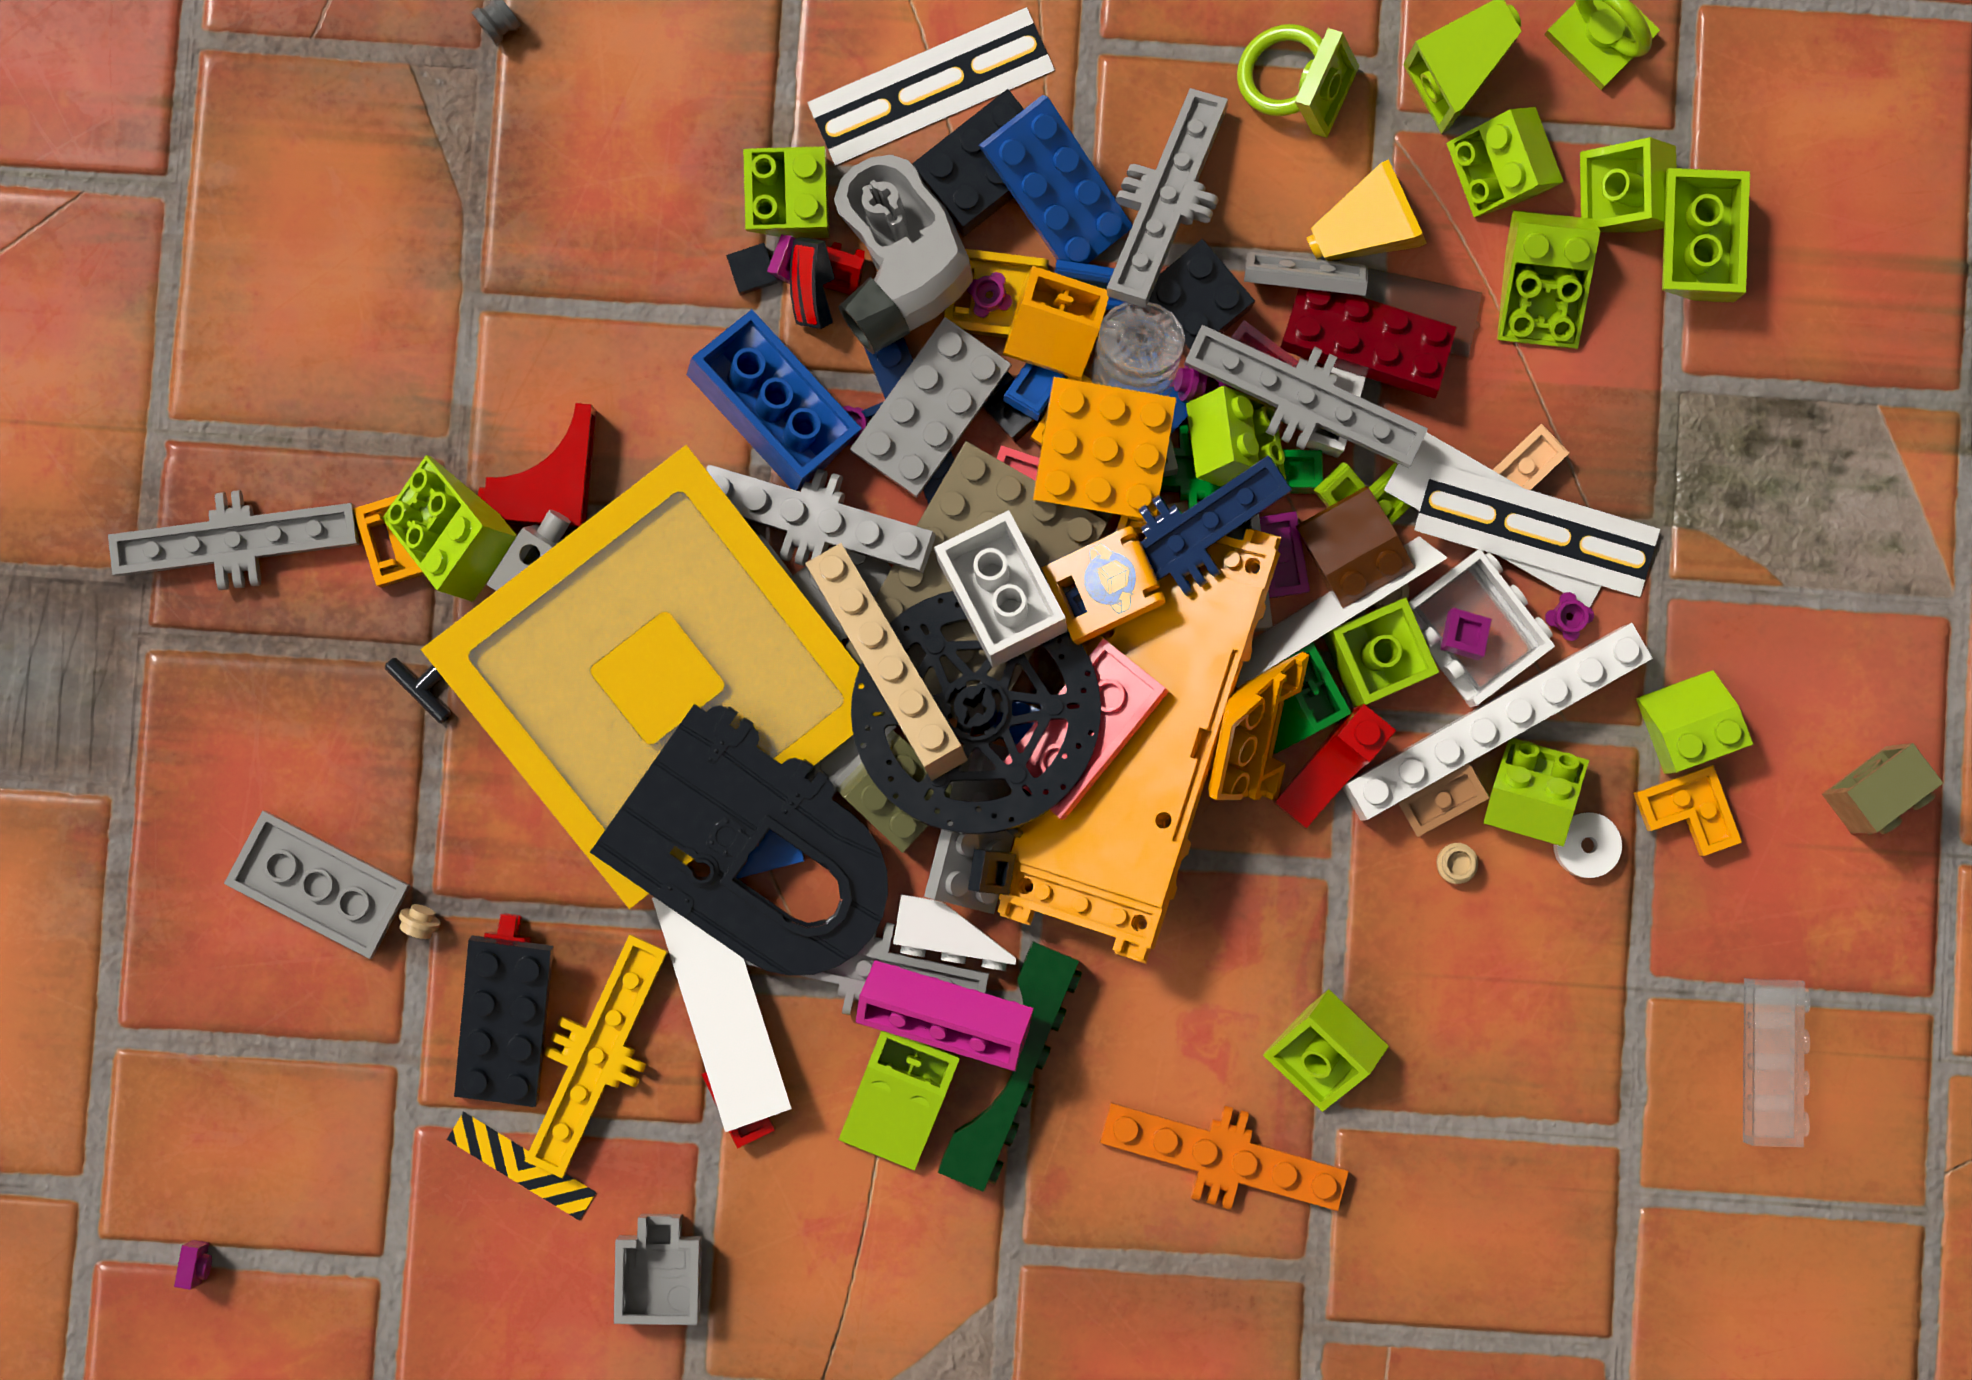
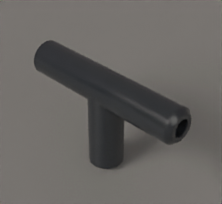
M392 658L385 664V670L439 724L449 719L451 712L430 692L443 678L433 665L417 679L397 658Z

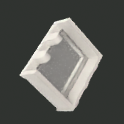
M1481 549L1473 552L1409 601V605L1434 661L1469 707L1479 705L1555 647L1550 640L1553 634L1547 624L1540 617L1533 618L1525 607L1528 601L1524 594L1515 585L1509 587L1500 575L1503 569L1498 560L1489 552L1484 554ZM1452 608L1492 619L1485 656L1479 661L1440 650L1447 614Z

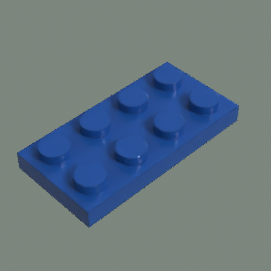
M1045 95L1040 96L979 144V147L1056 260L1088 264L1131 230L1132 223L1120 205L1115 201V197L1049 97Z

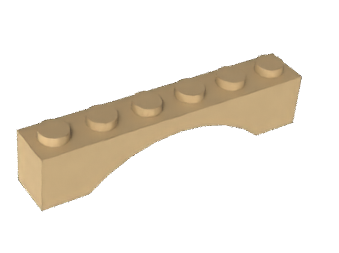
M842 543L806 562L805 564L861 658L931 781L966 762L968 759L961 744Z

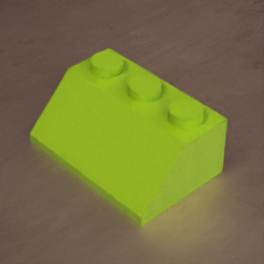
M1668 168L1666 170L1662 291L1693 301L1735 302L1746 293L1750 171Z

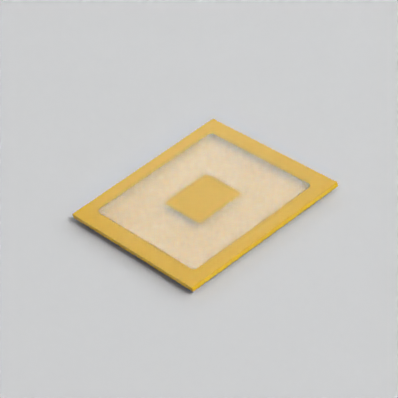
M687 445L679 449L420 649L629 909L649 893L591 854L590 851L694 703L706 712L713 706L722 705L727 708L730 706L738 712L730 723L735 729L739 727L740 720L744 717L752 721L759 734L757 747L781 764L787 759L796 757L801 760L806 759L814 766L853 735L851 701L855 679L859 670L858 664ZM874 712L873 716H878L882 712ZM676 846L670 852L685 864L693 860L691 856Z

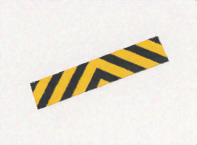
M464 1111L446 1139L577 1220L581 1219L596 1194L594 1190L566 1173L563 1178H560L525 1162L528 1150Z

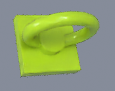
M1575 0V3L1544 35L1602 90L1634 57H1641L1649 52L1652 39L1660 32V29L1630 0Z
M1284 24L1263 31L1247 45L1239 60L1237 81L1243 98L1254 109L1272 116H1286L1301 112L1312 133L1327 138L1359 69V64L1343 32L1328 28L1322 39L1316 32L1307 27ZM1281 41L1300 42L1311 50L1314 60H1310L1302 72L1298 95L1288 99L1277 100L1261 94L1253 80V70L1259 56L1264 50Z

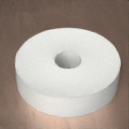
M1588 812L1573 815L1564 847L1553 844L1557 861L1567 872L1577 877L1595 878L1608 873L1617 864L1622 851V840L1617 827L1612 821L1603 815ZM1587 837L1594 843V848L1590 853L1584 852L1581 847L1583 839Z

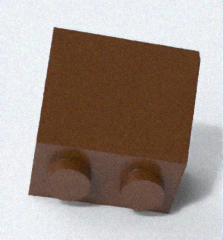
M1368 486L1361 488L1295 526L1327 588L1342 608L1415 568L1397 532Z

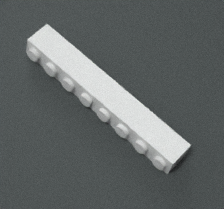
M1633 623L1624 625L1352 778L1342 789L1360 821L1368 820L1653 658Z

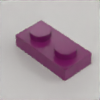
M1296 511L1259 517L1261 532L1282 537L1278 547L1280 555L1268 590L1269 599L1308 593L1310 589L1301 536L1295 527L1298 525Z

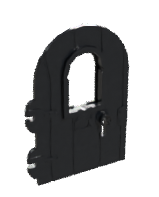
M694 703L590 853L746 961L766 971L788 976L815 975L840 966L857 955L870 941L884 915L888 897L887 868L878 843L869 829L859 819L832 800L834 787L828 778L829 775L819 770L811 782L805 776L813 770V764L806 759L801 760L795 757L787 759L781 764L757 747L759 734L752 721L744 717L740 720L737 729L732 727L730 723L738 714L736 710L730 706L727 708L718 705L711 707L706 712ZM769 830H772L828 869L838 881L839 894L842 901H839L835 913L827 920L823 919L807 923L796 919L736 878L748 861L749 853L758 847ZM676 846L695 859L697 863H706L710 867L711 873L706 877L697 876L694 868L671 854V850Z

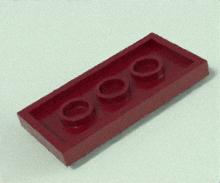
M1299 288L1279 350L1309 359L1314 347L1322 350L1317 361L1319 363L1325 364L1329 354L1337 357L1333 366L1335 368L1436 399L1457 327L1354 294Z

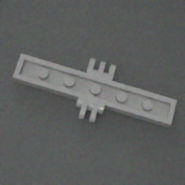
M1190 88L1156 170L1137 164L1129 165L1127 170L1128 177H1125L1121 184L1123 190L1118 192L1115 201L1121 206L1138 210L1139 212L1107 286L1108 297L1146 308L1180 224L1190 225L1193 220L1204 223L1210 222L1213 215L1211 209L1216 208L1219 199L1214 194L1205 192L1206 187L1199 183L1198 180L1228 109L1227 98Z
M1204 325L1201 326L1184 365L1277 407L1266 433L1274 436L1279 429L1280 421L1288 424L1281 440L1289 443L1295 429L1301 430L1303 432L1298 437L1296 447L1304 450L1316 425L1402 466L1409 468L1412 465L1428 428L1334 386L1338 375L1332 373L1331 370L1336 362V356L1329 354L1323 368H1321L1316 363L1322 350L1314 347L1308 361L1300 358L1295 368Z
M709 464L707 466V472L745 520L787 532L780 551V559L790 561L795 548L798 547L795 564L805 566L811 551L813 552L812 560L827 551L829 545L836 546L842 543L845 550L924 573L936 534L924 528L843 505L845 494L839 492L843 479L842 475L833 473L827 488H825L828 473L825 470L817 469L812 483L805 482L801 492Z
M241 490L231 492V508H228L226 493H216V510H209L208 522L108 534L112 575L125 576L214 564L219 591L229 589L228 573H232L235 588L245 587L244 571H248L251 586L261 585L259 558L360 545L357 520L353 510L355 505L347 503L254 515L251 505L244 506Z
M887 922L883 930V938L875 937V931L873 937L858 954L840 966L815 975H800L839 984L837 996L845 997L842 1014L850 1015L853 1000H859V995L874 960L896 965L900 968L935 977L962 987L975 989L982 993H985L989 973L889 952L895 924ZM744 959L745 964L756 966Z

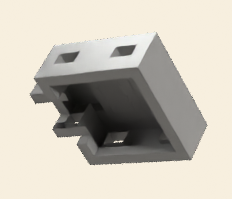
M641 1214L638 1217L637 1235H619L615 1240L614 1324L698 1325L701 1320L702 1236H682L683 1214Z

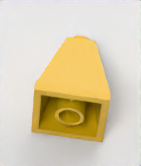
M1389 159L1380 163L1311 228L1313 234L1306 237L1315 258L1319 259L1324 256L1327 261L1416 248L1427 244Z

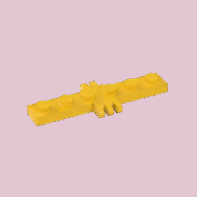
M630 934L587 1027L560 1016L557 1024L572 1032L568 1037L553 1031L550 1039L565 1047L561 1052L556 1048L547 1046L543 1054L568 1066L524 1160L525 1162L563 1178L606 1085L618 1088L620 1082H623L632 1087H637L640 1079L626 1073V1069L630 1067L639 1072H644L647 1064L633 1058L635 1050L625 1044L668 953L667 950Z

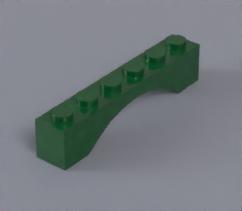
M1032 941L1017 976L1023 1005L1034 1008L1028 1036L1018 1064L1006 1086L991 1105L973 1120L953 1131L938 1167L939 1174L984 1192L987 1183L995 1185L1004 1164L1003 1161L998 1160L1003 1144L1011 1147L1020 1125L1013 1121L1019 1106L1027 1108L1036 1085L1029 1083L1035 1068L1042 1070L1049 1056L1051 1047L1045 1045L1051 1029L1056 1032L1059 1031L1067 1009L1061 1007L1066 991L1074 994L1083 971L1076 968L1079 962L1078 959Z

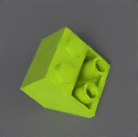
M1536 107L1509 109L1446 143L1473 217H1479L1531 199L1563 183Z
M825 146L743 149L746 231L780 237L783 234L796 239L798 237L830 238L828 165Z
M1224 385L1186 403L1197 479L1222 487L1268 455L1286 479L1284 468L1285 455L1281 448L1279 429L1274 436L1266 433L1276 411L1274 406Z
M1511 738L1508 740L1493 785L1483 823L1564 847L1589 760L1577 757L1571 753L1539 746L1529 741Z

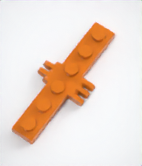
M1110 1102L1099 1142L1196 1170L1197 1174L1191 1192V1199L1199 1201L1203 1193V1186H1209L1206 1203L1215 1205L1219 1190H1223L1226 1192L1222 1200V1208L1231 1210L1238 1183L1335 1211L1339 1209L1349 1171L1250 1142L1252 1130L1245 1128L1249 1116L1247 1111L1240 1110L1236 1125H1232L1229 1123L1233 1107L1225 1105L1220 1121L1212 1119L1209 1130Z

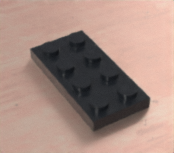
M474 935L469 938L454 1097L529 1107L537 1106L540 1093L554 946Z

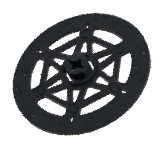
M949 591L927 598L911 606L889 624L906 652L914 644H919L926 653L917 672L923 680L930 668L935 670L942 693L932 695L936 704L939 705L940 711L959 743L964 745L963 751L967 759L975 749H980L996 769L987 771H959V768L964 764L962 763L931 781L928 774H926L921 782L911 778L894 757L886 739L885 729L888 726H899L863 662L859 667L852 694V731L857 751L868 775L884 796L902 812L926 825L948 832L961 834L997 833L1024 825L1042 816L1067 796L1077 784L1090 762L1098 739L1101 721L1099 686L1089 656L1082 644L1077 645L1073 642L1068 629L1067 632L1040 644L1050 654L1061 671L1067 688L1065 694H1049L1024 653L1007 661L1000 681L987 675L992 669L988 658L976 672H973L956 653L958 651L983 650L979 640L946 641L941 633V628L944 626L968 621L962 607H955L959 602L954 592ZM925 625L928 628L929 635L923 633L921 630L922 626ZM944 656L963 674L962 677L952 683L948 682L940 662V658ZM1016 665H1021L1037 690L1036 694L1008 690ZM1089 672L1091 675L1086 676L1085 673ZM1085 689L1086 693H1081V690ZM958 693L954 702V711L957 718V725L954 728L949 721L952 718L950 701ZM998 693L1003 701L1000 702V714L1002 716V720L998 724V726L994 728L993 726L995 725L998 717L994 698L995 694ZM982 702L984 714L976 713L973 718H970L967 707L975 708L978 703ZM1021 702L1040 705L1041 710L1013 716L1012 703ZM1077 704L1080 707L1077 709H1068L1067 705ZM874 712H885L883 716H873ZM1066 720L1068 722L1067 732L1057 756L1042 775L1034 778L1026 766L1050 721ZM1038 722V726L1023 753H1019L1009 729L1014 726ZM1089 732H1094L1093 736H1090L1088 734ZM985 733V735L974 737V735ZM999 738L1004 739L1012 759V763L1006 765L989 747L991 743ZM1077 745L1082 746L1080 749L1076 748ZM1064 754L1068 756L1066 759L1062 757ZM892 761V764L887 765V762ZM891 777L894 778L892 782L889 781ZM1005 780L1012 790L1011 794L1006 797L981 802L960 801L945 796V791L949 784L956 781ZM1063 785L1066 786V789L1064 790L1061 789V786ZM1024 786H1027L1031 791L1032 795L1030 797L1024 793L1022 789ZM933 790L931 798L925 800L928 791ZM1046 790L1049 791L1047 795L1043 794ZM896 794L899 795L897 799L893 798ZM981 808V811L977 812L976 809ZM940 810V813L936 814L935 811ZM992 815H997V818L993 819ZM1011 818L1014 819L1013 823L1009 822ZM953 822V825L948 826V823Z

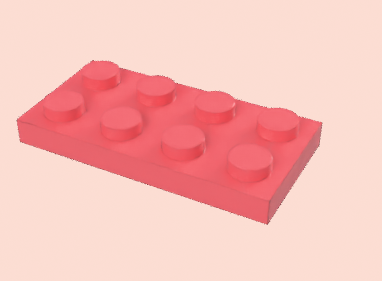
M1104 638L1089 655L1096 674L1101 701V721L1098 739L1090 762L1077 784L1067 796L1050 809L1063 821L1169 692ZM1089 672L1085 673L1086 676L1091 675ZM1065 685V686L1063 687V689L1059 692V694H1065V693H1066V691H1067L1066 685ZM1081 690V693H1086V690ZM1077 704L1067 705L1068 709H1077L1080 707ZM1066 720L1050 721L1026 766L1034 778L1042 775L1057 756L1067 732L1068 722ZM1038 722L1033 724L1016 745L1019 753H1023L1038 726ZM1089 732L1088 735L1093 736L1094 732ZM1081 745L1076 746L1077 749L1082 747ZM1010 754L1003 761L1006 765L1012 763ZM1064 754L1062 757L1066 759L1068 756ZM1024 786L1023 788L1032 795L1029 788L1027 786ZM1061 786V789H1066V786ZM1047 790L1043 792L1045 795L1049 793Z

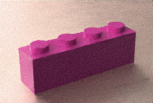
M874 960L859 995L855 1023L1015 1071L1028 1036L1034 1008L1015 1001H1008L985 994L975 989L942 981L935 977L909 971L896 965Z

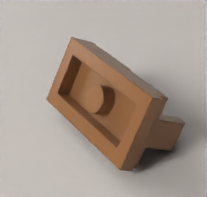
M1469 762L1398 802L1415 834L1419 837L1490 799V796L1472 764Z

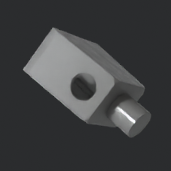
M549 509L540 525L524 527L486 585L496 591L562 541L563 539L561 538L571 521L559 512Z

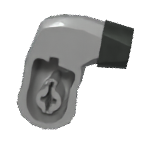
M894 155L870 157L853 166L841 178L834 197L838 214L867 247L878 272L874 279L869 277L838 307L845 322L857 339L869 352L874 354L910 334V331L936 318L961 297L972 283L973 275L969 257L951 216L924 184L919 173L908 160Z

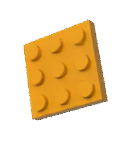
M1053 377L1032 500L1142 519L1144 518L1138 509L1146 504L1154 517H1156L1157 507L1152 499L1160 495L1176 398Z

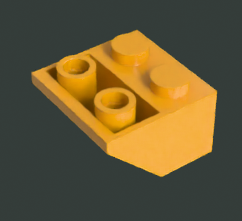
M1032 266L1024 280L1003 355L1080 380L1101 327L1109 299L1107 290Z

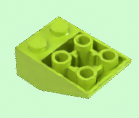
M1513 210L1505 252L1498 340L1578 349L1600 236V230L1593 219Z
M429 455L424 457L382 518L437 591L472 602L493 575L517 537L497 511Z
M881 1031L838 1140L915 1171L960 1060V1054Z

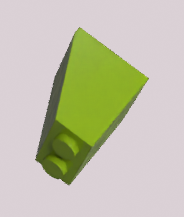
M1493 0L1415 41L1403 64L1441 134L1448 131L1522 32L1520 29L1521 19L1517 10L1511 4L1507 6L1505 0Z

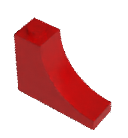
M575 403L574 414L567 433L561 443L547 458L534 467L518 474L503 477H486L485 487L479 488L478 496L497 511L507 524L540 525L549 509L559 512L571 521L567 529L576 530L587 521L597 410L592 404Z
M1365 704L1350 709L1352 714L1342 718L1278 796L1277 800L1274 801V804L1305 829L1308 828L1341 788L1360 769L1373 760L1396 731Z

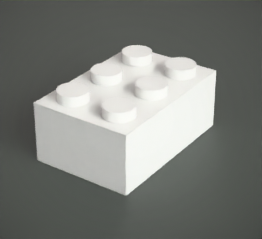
M1009 510L934 547L937 561L992 668L1067 632L1066 617Z

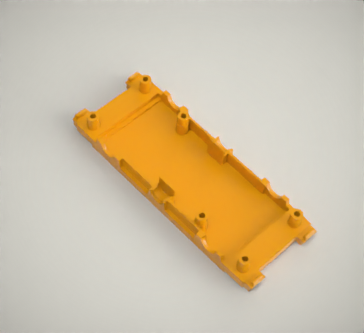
M1158 509L1156 517L1161 514ZM1121 515L1116 532L1125 527L1133 526L1137 533L1135 539L1123 544V546L1133 541L1141 542L1147 538L1141 529L1142 526L1147 524L1145 519ZM1246 529L1243 541L1227 536L1223 537L1206 549L1219 567L1220 575L1214 578L1208 572L1206 566L1203 565L1199 569L1208 583L1200 587L1191 574L1185 578L1192 585L1194 592L1186 596L1170 573L1158 581L1159 588L1145 594V597L1162 592L1166 600L1165 604L1081 643L1089 656L1104 638L1169 692L1064 821L1049 810L1042 816L1026 823L1021 828L1023 834L1020 838H1015L1011 853L1016 854L1010 894H1000L998 898L1001 900L997 912H1000V916L1031 926L1035 911L1116 937L1112 949L1115 950V954L1145 964L1147 963L1151 949H1155L1169 902L1175 897L1177 891L1176 878L1180 864L1190 850L1191 842L1188 840V835L1209 769H1213L1225 707L1234 693L1243 661L1249 662L1253 651L1252 638L1258 621L1263 618L1266 610L1264 602L1280 555L1278 547L1282 537L1254 529ZM1147 921V926L1144 929V923Z

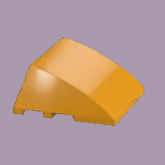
M1301 652L1246 681L1228 700L1208 789L1211 798L1215 800H1241L1243 797H1250L1254 800H1260L1261 796H1265L1271 800H1277L1285 764L1272 758L1284 700L1302 691L1309 654Z

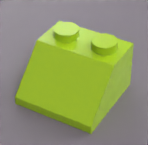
M1648 137L1581 151V217L1593 219L1600 232H1646L1664 228L1666 170L1668 168H1677L1676 146Z
M1406 597L1336 627L1323 635L1354 707L1361 704L1367 705L1439 673Z
M1714 670L1636 698L1664 774L1677 773L1753 745L1739 705Z
M1328 989L1292 1022L1265 1051L1263 1056L1323 1112L1370 1075L1389 1046Z

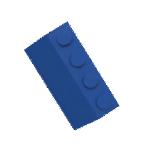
M752 309L691 357L686 375L793 490L799 491L805 482H810L814 478L817 469L824 470L862 429Z

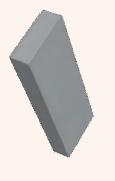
M1249 252L1246 258L1244 282L1366 296L1368 266Z

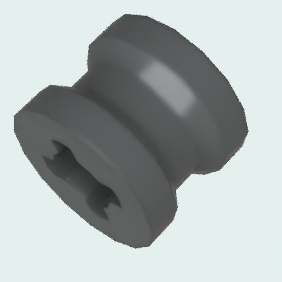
M490 0V4L486 7H477L471 12L495 45L503 41V35L509 30L516 31L522 27L504 0Z

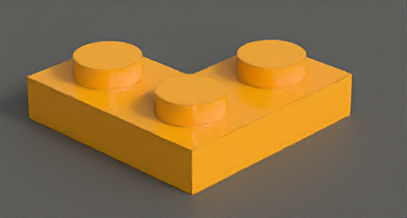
M1714 765L1633 793L1647 831H1653L1686 819L1699 856H1705L1742 843Z

